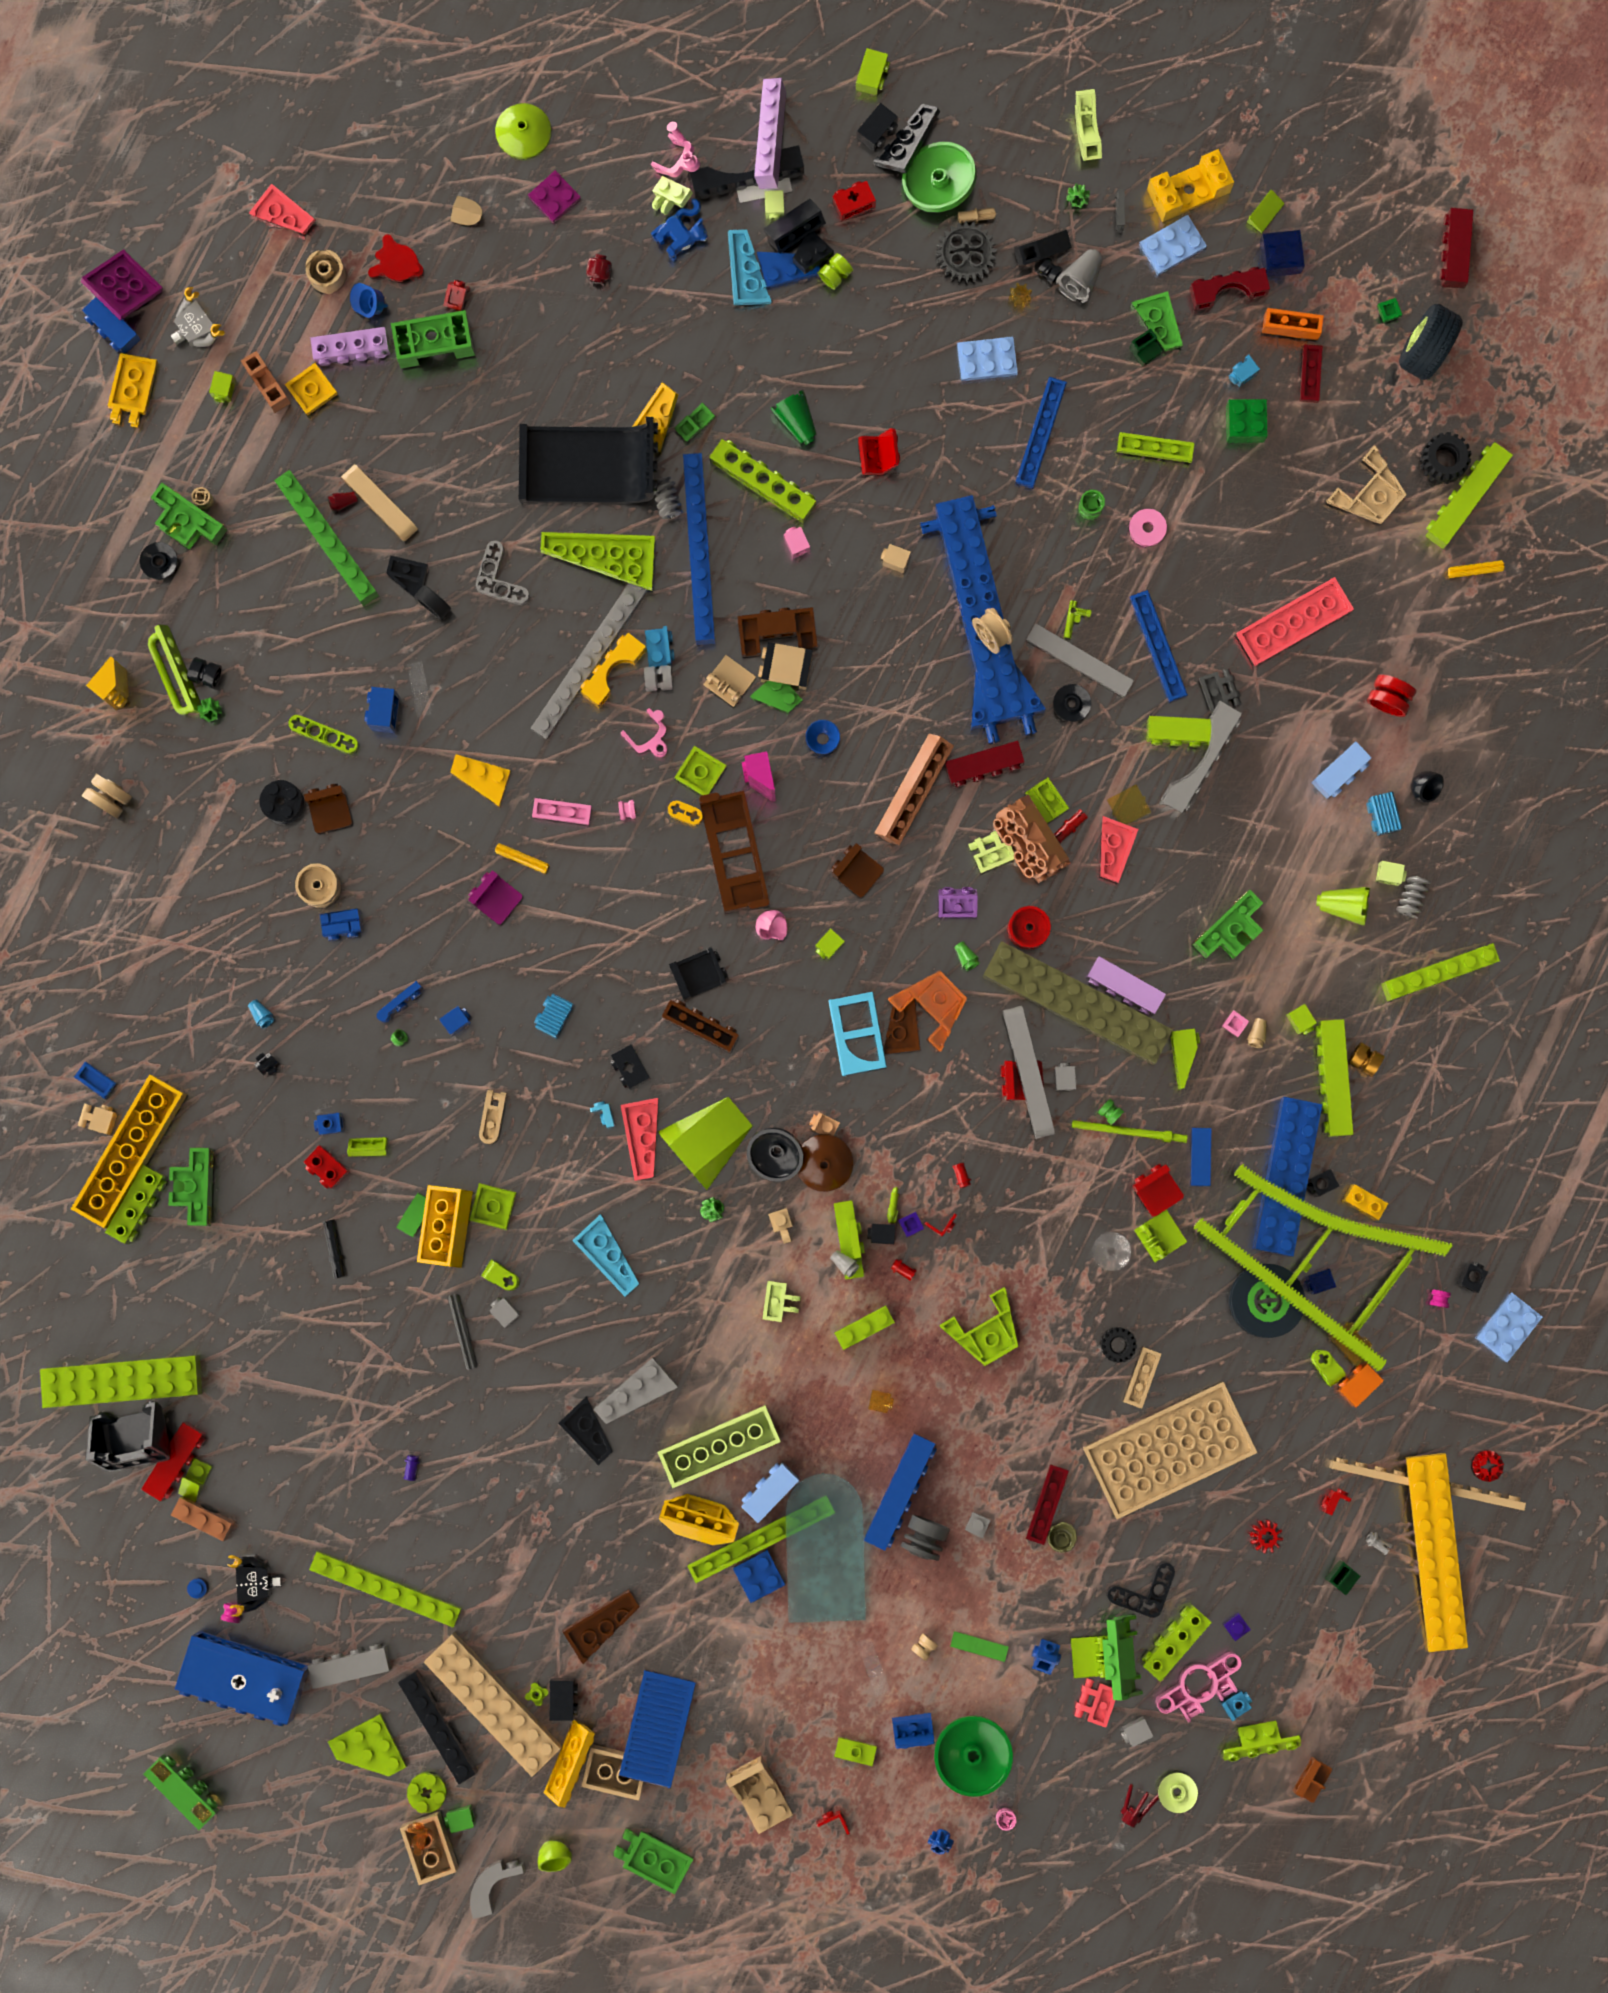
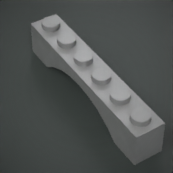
M1219 701L1210 716L1211 738L1203 759L1188 775L1170 783L1161 798L1162 802L1181 813L1189 809L1192 804L1190 799L1194 793L1197 794L1200 791L1202 779L1209 776L1212 770L1211 764L1214 760L1217 761L1222 754L1220 749L1224 743L1227 744L1230 741L1232 729L1234 727L1237 728L1242 720V717H1240L1241 712Z

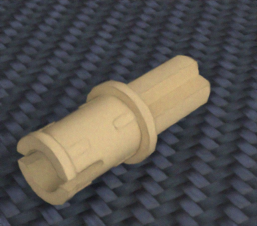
M974 208V210L958 212L960 224L965 223V221L967 223H978V221L994 219L996 217L994 208L979 210Z

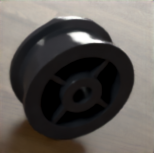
M276 780L266 785L259 798L263 814L277 824H290L296 821L301 816L305 806L301 791L294 784L285 780Z

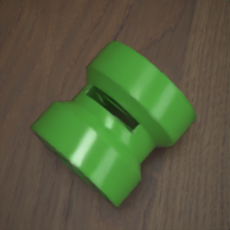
M1110 1098L1097 1113L1105 1116L1107 1122L1112 1125L1124 1111L1120 1107L1117 1108L1115 1102Z

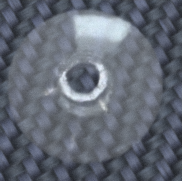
M1108 1232L1096 1239L1092 1248V1254L1099 1267L1108 1271H1116L1123 1268L1129 1262L1131 1247L1123 1235ZM1109 1248L1114 1249L1115 1252L1113 1255L1108 1254L1107 1251Z

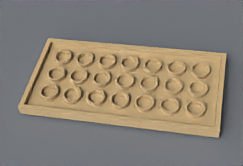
M1220 1382L1083 1447L1116 1519L1257 1453L1224 1382Z

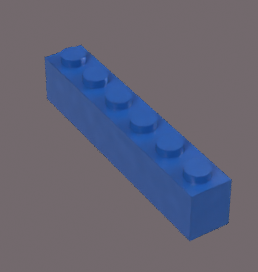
M913 1433L864 1537V1541L884 1551L887 1547L891 1548L895 1539L892 1535L895 1529H900L903 1522L901 1516L904 1511L908 1512L912 1503L909 1499L919 1489L920 1484L917 1482L920 1476L924 1477L929 1466L926 1463L928 1459H932L937 1449L934 1448V1442Z

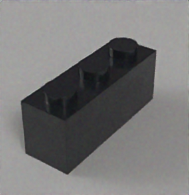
M808 199L765 227L764 232L769 243L780 254L826 224L819 207L811 199Z

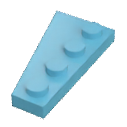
M600 1214L572 1241L626 1297L639 1285V1282Z

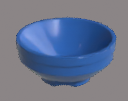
M828 720L815 721L806 731V743L817 754L831 753L840 742L839 729ZM820 734L828 736L829 740L826 744L818 743L817 737Z

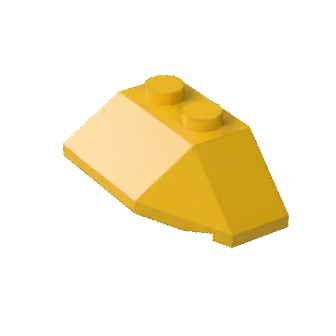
M690 1494L665 1500L659 1516V1520L673 1533L709 1545L734 1542L739 1522L735 1520L725 1505Z

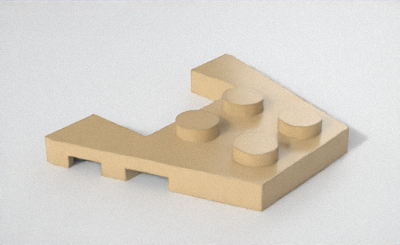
M1374 445L1362 459L1377 472L1354 500L1337 488L1326 502L1370 521L1382 524L1407 494L1395 475L1389 470L1386 461L1382 459L1378 448Z

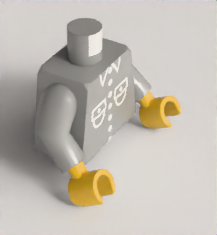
M188 287L185 289V297L174 320L179 330L170 336L176 345L187 339L192 347L211 346L218 336H223L225 332L219 330L222 326L221 324H212L198 302L193 300V298L199 297V292L192 294L193 287Z

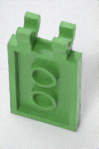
M626 1828L623 1833V1839L631 1842L627 1851L616 1846L613 1856L625 1861L623 1868L675 1895L693 1861V1857L642 1830L637 1835Z

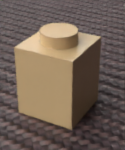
M889 544L888 549L884 548L880 558L883 560L882 566L904 573L911 551Z

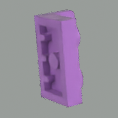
M944 887L938 890L939 917H977L976 889L972 887H963L962 889Z

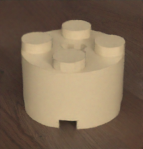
M318 250L313 252L306 261V275L311 285L317 291L332 294L343 286L347 274L340 257L331 250Z

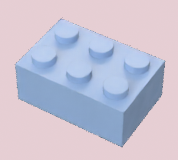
M784 1462L780 1465L776 1463L769 1470L770 1475L766 1479L763 1476L755 1486L757 1489L753 1493L749 1491L741 1500L743 1502L741 1507L757 1523L799 1481V1477Z

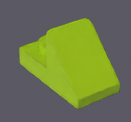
M194 1458L187 1475L181 1480L178 1494L196 1502L213 1466Z

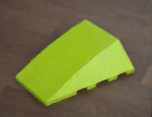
M726 1097L658 1131V1133L703 1187L708 1190L753 1125L732 1100Z

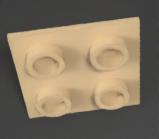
M725 655L715 670L707 676V680L703 685L734 707L756 676Z

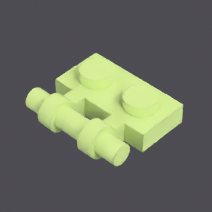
M996 831L991 832L989 836L982 839L980 837L974 839L975 842L968 844L970 851L978 848L980 852L973 857L981 874L1015 860L1012 847L1001 843V838ZM989 843H995V847L988 850L984 847V845Z

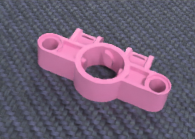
M1226 1652L1207 1665L1198 1662L1188 1664L1180 1672L1178 1683L1156 1697V1707L1164 1714L1171 1713L1179 1708L1188 1723L1191 1722V1719L1196 1715L1205 1713L1200 1703L1209 1701L1215 1694H1217L1222 1702L1231 1693L1238 1692L1229 1676L1240 1669L1241 1659L1233 1652ZM1235 1657V1665L1232 1667L1227 1666V1659ZM1195 1669L1208 1671L1206 1674L1209 1679H1212L1210 1690L1201 1693L1202 1696L1190 1695L1191 1692L1185 1685L1186 1676L1188 1674L1191 1675ZM1163 1699L1170 1700V1705L1167 1708L1160 1707V1702Z

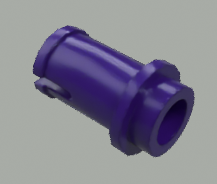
M408 1455L407 1459H405L406 1467L403 1479L416 1481L417 1466L420 1464L419 1457Z

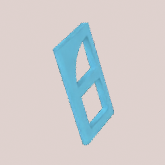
M874 992L828 1000L842 1076L886 1068L887 1063ZM868 1001L873 1027L844 1032L840 1006ZM875 1035L879 1061H866L858 1058L850 1051L846 1040Z

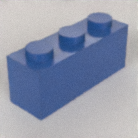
M97 297L82 309L86 315L84 319L91 326L95 324L99 328L97 332L104 339L109 338L111 341L110 345L116 352L121 351L123 354H126L141 340L123 319L120 321Z

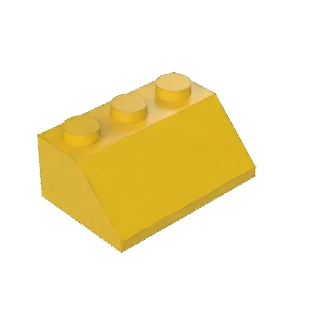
M110 656L86 686L115 710H118L125 706L129 697L127 670Z

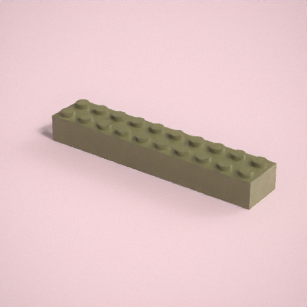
M1002 941L983 975V978L1151 1065L1156 1064L1173 1030Z

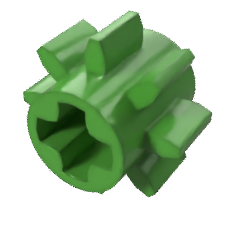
M1075 183L1073 188H1068L1067 201H1071V207L1082 208L1084 203L1088 204L1090 191H1086L1085 185L1082 186Z
M211 697L201 700L202 705L197 706L200 718H204L208 722L217 720L218 714H222L219 701H215Z
M712 1197L702 1202L703 1206L700 1212L704 1219H709L710 1222H713L723 1217L721 1213L724 1212V1205L720 1200H715Z

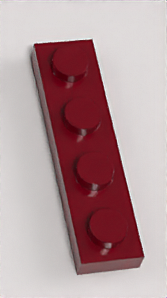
M1052 1464L1049 1465L1025 1539L1042 1545L1045 1544L1069 1470Z

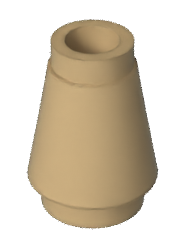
M1255 1019L1247 1037L1249 1046L1263 1048V1044H1266V1020Z

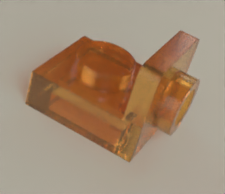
M413 1822V1825H408L406 1831L417 1834V1836L414 1835L411 1847L414 1848L413 1854L421 1856L425 1849L429 1828H425V1825L422 1823Z

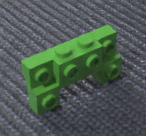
M1123 1615L1106 1620L1108 1639L1102 1640L1106 1680H1112L1113 1700L1123 1701L1143 1694V1690L1135 1689V1680L1141 1679V1674H1136L1133 1637H1129L1137 1635V1631L1130 1630V1620L1136 1619V1615Z

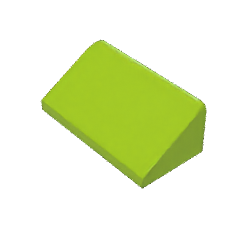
M1270 190L1250 215L1247 223L1263 233L1285 203L1273 190Z

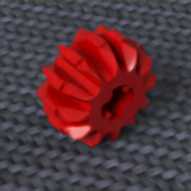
M1266 1520L1265 1526L1262 1521H1259L1260 1528L1255 1525L1252 1526L1256 1533L1250 1532L1249 1535L1255 1537L1250 1542L1251 1544L1257 1543L1255 1546L1257 1551L1262 1548V1553L1266 1554L1269 1548V1551L1273 1553V1546L1281 1547L1276 1542L1277 1540L1283 1541L1282 1537L1277 1536L1282 1533V1530H1276L1278 1524L1273 1523L1271 1525L1270 1520ZM1268 1532L1271 1537L1264 1542L1265 1539L1262 1538V1535H1266Z

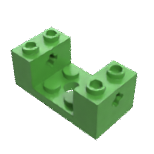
M466 310L391 323L396 357L401 369L419 366L418 358L454 352L456 359L475 356ZM429 332H435L437 334V337L434 340H428L426 338Z

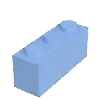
M1355 742L1311 783L1326 799L1330 796L1335 798L1342 791L1340 787L1344 783L1349 785L1356 778L1354 774L1358 770L1362 773L1370 765L1368 761L1371 757Z

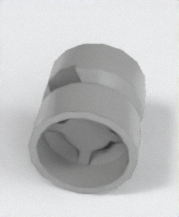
M671 665L660 666L659 669H656L655 666L644 667L646 692L657 691L658 688H661L662 691L673 690ZM658 674H663V682L658 683Z

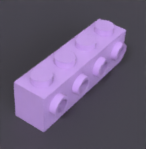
M385 327L310 337L313 360L319 366H328L333 362L344 364L354 359L364 361L368 357L384 358L386 355L391 354L388 332Z

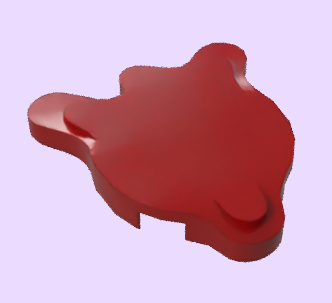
M390 234L384 235L382 238L383 247L375 253V257L380 263L369 268V277L372 279L386 277L397 283H401L409 278L421 277L424 269L419 264L415 252L406 245L396 243Z

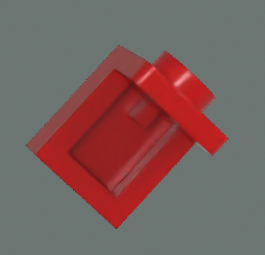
M1337 1489V1491L1331 1490L1329 1496H1325L1323 1499L1322 1511L1333 1515L1340 1498L1351 1502L1352 1499L1347 1497L1349 1493L1341 1489Z

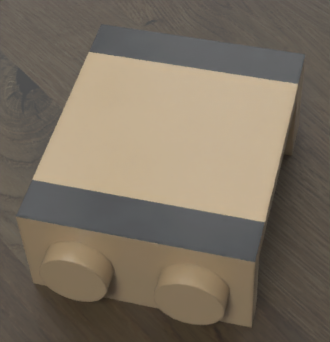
M768 642L767 647H763L762 658L765 659L764 666L760 665L758 677H761V683L771 681L799 686V690L806 691L813 650Z

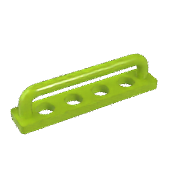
M159 624L154 627L156 632L148 639V648L173 708L181 715L199 713L197 706L201 705L192 681L187 680L188 671L168 625ZM158 639L161 642L187 704L185 707L180 705L155 643Z

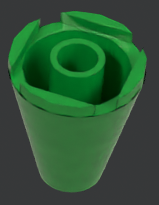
M804 390L799 391V394H793L776 404V407H771L775 416L800 444L804 442L807 445L815 440L814 436L817 433Z

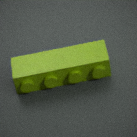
M1149 716L1147 720V742H1151L1152 745L1170 743L1171 746H1182V744H1189V747L1209 746L1211 738L1210 719Z

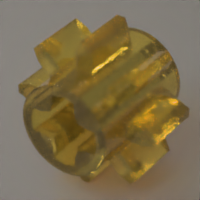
M1017 283L1015 289L1010 288L1012 295L1009 296V300L1014 301V306L1021 305L1024 307L1026 301L1031 302L1029 295L1032 294V290L1026 288V283L1024 286Z

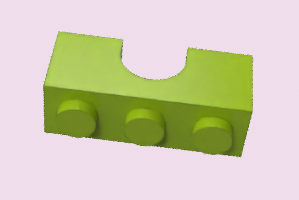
M885 1305L834 1332L842 1349L845 1350L895 1322Z

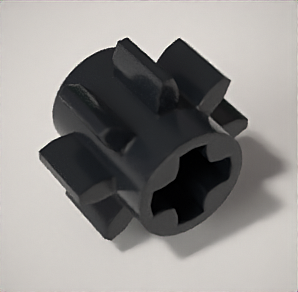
M261 1052L255 1057L257 1062L254 1065L262 1075L266 1073L271 1075L277 1070L275 1065L278 1062L270 1052L266 1055Z

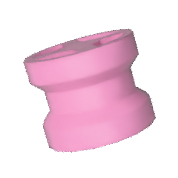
M629 800L626 803L619 801L620 819L625 820L629 817L636 819L634 800Z

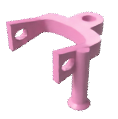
M670 122L667 125V130L671 131L672 134L669 133L668 137L673 144L683 146L684 151L678 162L670 169L653 161L651 166L657 173L671 177L679 176L683 170L695 172L700 167V161L693 155L694 147L677 128V123Z
M649 708L647 713L659 725L657 734L650 741L638 746L624 730L621 732V735L637 753L640 754L650 750L656 757L662 758L667 754V746L661 740L666 733V727L661 722L664 714L661 710L653 712ZM657 747H662L663 752H658L656 750Z

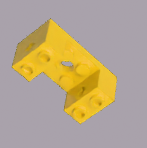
M1219 149L1201 156L1199 165L1171 177L1168 172H1164L1151 178L1147 191L1163 223L1229 194L1234 185V180ZM1191 186L1194 192L1187 194L1184 191V187Z

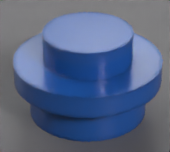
M193 1579L187 1586V1592L192 1598H201L207 1592V1585L202 1579Z

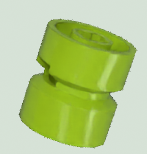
M836 253L829 260V265L825 264L818 271V275L828 287L835 290L842 283V278H847L853 272V268L843 256Z

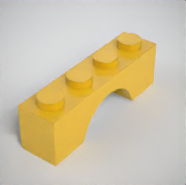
M627 633L626 636L622 635L618 639L617 647L606 654L605 662L602 665H597L593 671L594 675L590 680L586 679L581 685V694L599 709L611 695L607 684L611 670L623 663L635 665L647 651L646 646L630 633Z

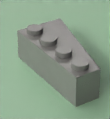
M653 1357L593 1410L607 1424L679 1386Z

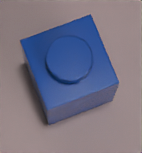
M457 1006L439 1020L448 1033L453 1036L471 1023L469 1021L471 1016L465 1008L461 1009Z

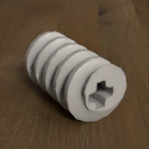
M669 476L656 479L657 491H654V495H657L655 501L658 502L659 516L662 519H671L683 513L682 510L676 509L681 506V503H675L679 496H673L677 489H671L675 482L669 481L671 479Z
M1411 876L1406 879L1408 885L1404 886L1407 892H1402L1401 894L1404 899L1399 900V904L1402 906H1398L1396 910L1405 916L1418 918L1415 913H1421L1422 911L1417 906H1424V903L1419 900L1426 899L1422 892L1429 891L1425 884H1431V882L1418 876Z

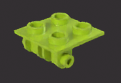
M1167 1209L1134 1230L1154 1262L1163 1259L1169 1253L1187 1243Z
M1108 1636L1071 1638L1074 1678L1097 1676L1105 1678L1102 1640L1108 1639Z

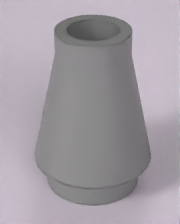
M838 1250L830 1257L844 1276L847 1275L849 1278L859 1268L856 1260Z

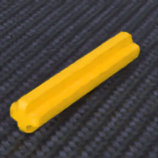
M1502 560L1455 566L1448 569L1449 578L1501 572L1505 566Z
M498 843L495 848L497 854L544 874L549 869L548 863Z

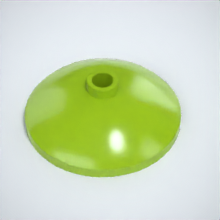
M527 103L515 104L507 108L497 120L495 128L497 142L502 150L512 157L519 159L535 157L549 144L551 139L550 121L547 115L537 106ZM525 124V127L519 128V125Z

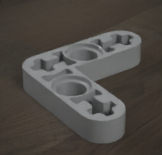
M499 541L489 542L475 586L477 591L482 595L517 605L526 604L530 597L526 588L496 579L503 558L504 548ZM495 546H498L500 550L494 556L495 559H498L497 561L491 559L493 552L490 549L495 548ZM487 563H493L495 565V569L493 572L489 573L485 571V565ZM487 581V584L491 587H493V583H496L494 586V593H491L492 589L488 587H485V589L482 590L480 583L484 584V582ZM500 586L507 587V594L499 595L497 593ZM511 588L514 589L513 592L516 594H520V592L522 591L524 596L526 597L521 598V600H518V597L516 595H512V598H509L511 595Z

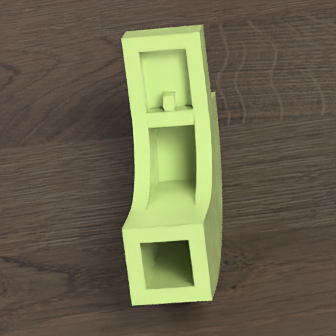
M1095 90L1076 91L1075 116L1083 161L1101 159L1102 143L1097 127Z

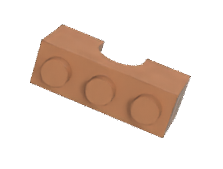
M257 351L241 360V363L274 413L290 404Z
M184 1496L179 1498L171 1516L221 1541L228 1539L236 1521L220 1513L216 1514L201 1507V1504Z

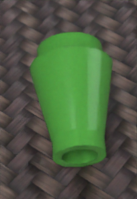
M964 941L954 947L962 968L970 971L980 964L978 961L979 957Z

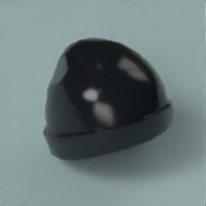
M1432 771L1417 773L1411 781L1412 795L1418 802L1422 803L1435 800L1443 789V776Z

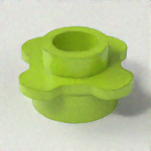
M532 1683L531 1689L526 1693L525 1698L528 1701H533L536 1706H541L543 1704L542 1700L548 1695V1690L539 1686L538 1683Z

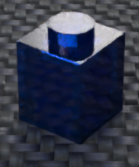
M1330 1268L1305 1276V1288L1307 1292H1311L1313 1295L1336 1287Z

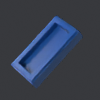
M84 1062L74 1078L104 1099L108 1098L117 1085L116 1082L88 1062Z

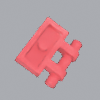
M1087 1678L1085 1685H1082V1694L1079 1702L1076 1703L1075 1708L1077 1709L1074 1716L1082 1718L1083 1713L1087 1712L1089 1713L1088 1722L1106 1728L1116 1701L1113 1700L1112 1687L1099 1683L1098 1689H1093L1094 1680ZM1089 1695L1095 1696L1092 1707L1086 1705Z

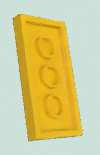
M575 1719L571 1723L543 1792L557 1806L563 1808L566 1807L567 1802L571 1799V1792L579 1779V1772L582 1765L586 1762L587 1753L594 1742L595 1735L581 1721Z

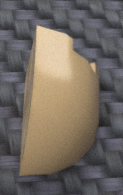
M457 196L452 209L451 222L461 225H473L480 221L482 216L481 207L473 200Z

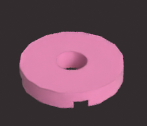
M1154 509L1139 510L1133 515L1129 523L1131 538L1135 543L1144 547L1155 546L1160 543L1167 530L1165 518ZM1146 523L1151 524L1153 531L1145 532L1143 525Z

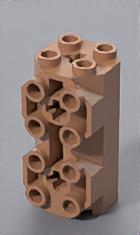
M1029 795L1016 800L1014 804L1008 805L996 814L993 826L1006 845H1013L1015 847V862L1027 878L1033 877L1040 883L1057 874L1059 869H1063L1071 864L1067 854Z

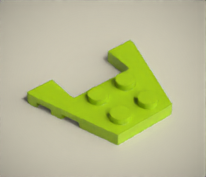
M1005 1287L989 1295L999 1314L967 1333L963 1332L955 1317L939 1325L940 1328L984 1366L1018 1347Z

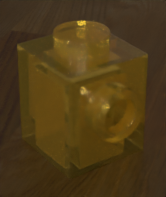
M872 1389L868 1409L887 1413L888 1409L892 1410L894 1398H891V1393Z

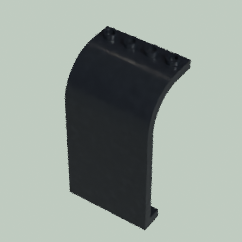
M646 417L645 424L634 427H543L519 424L518 499L520 503L630 504L652 500L654 498V491H657V480H654V472H658V461H654V453H658V442H654L655 434H658V423H655L654 417Z

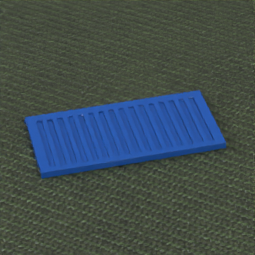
M644 1670L619 1776L671 1788L695 1682Z

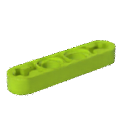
M293 715L289 719L290 729L297 734L350 755L356 753L359 749L358 741L350 735L301 715ZM300 719V722L307 726L306 732L304 733L305 729L298 726L295 728L293 722H297ZM313 726L320 728V733L317 736L310 734V729ZM329 734H337L338 739L335 743L328 742L327 737ZM341 740L347 743L352 741L353 745H355L354 748L347 750L348 747L342 744Z

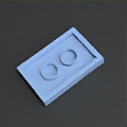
M1189 215L1139 242V246L1157 276L1207 248L1206 243Z
M1013 337L957 343L961 381L1018 374Z
M1510 1293L1475 1338L1508 1363L1543 1317L1515 1294Z

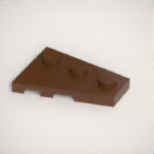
M915 999L901 1012L892 1006L884 1046L885 1055L921 1051Z

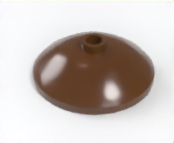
M819 1134L810 1137L802 1144L804 1161L798 1175L804 1184L816 1191L828 1192L840 1188L847 1182L853 1170V1155L848 1145L842 1139L830 1134ZM821 1162H827L828 1166L826 1168H822L820 1165Z

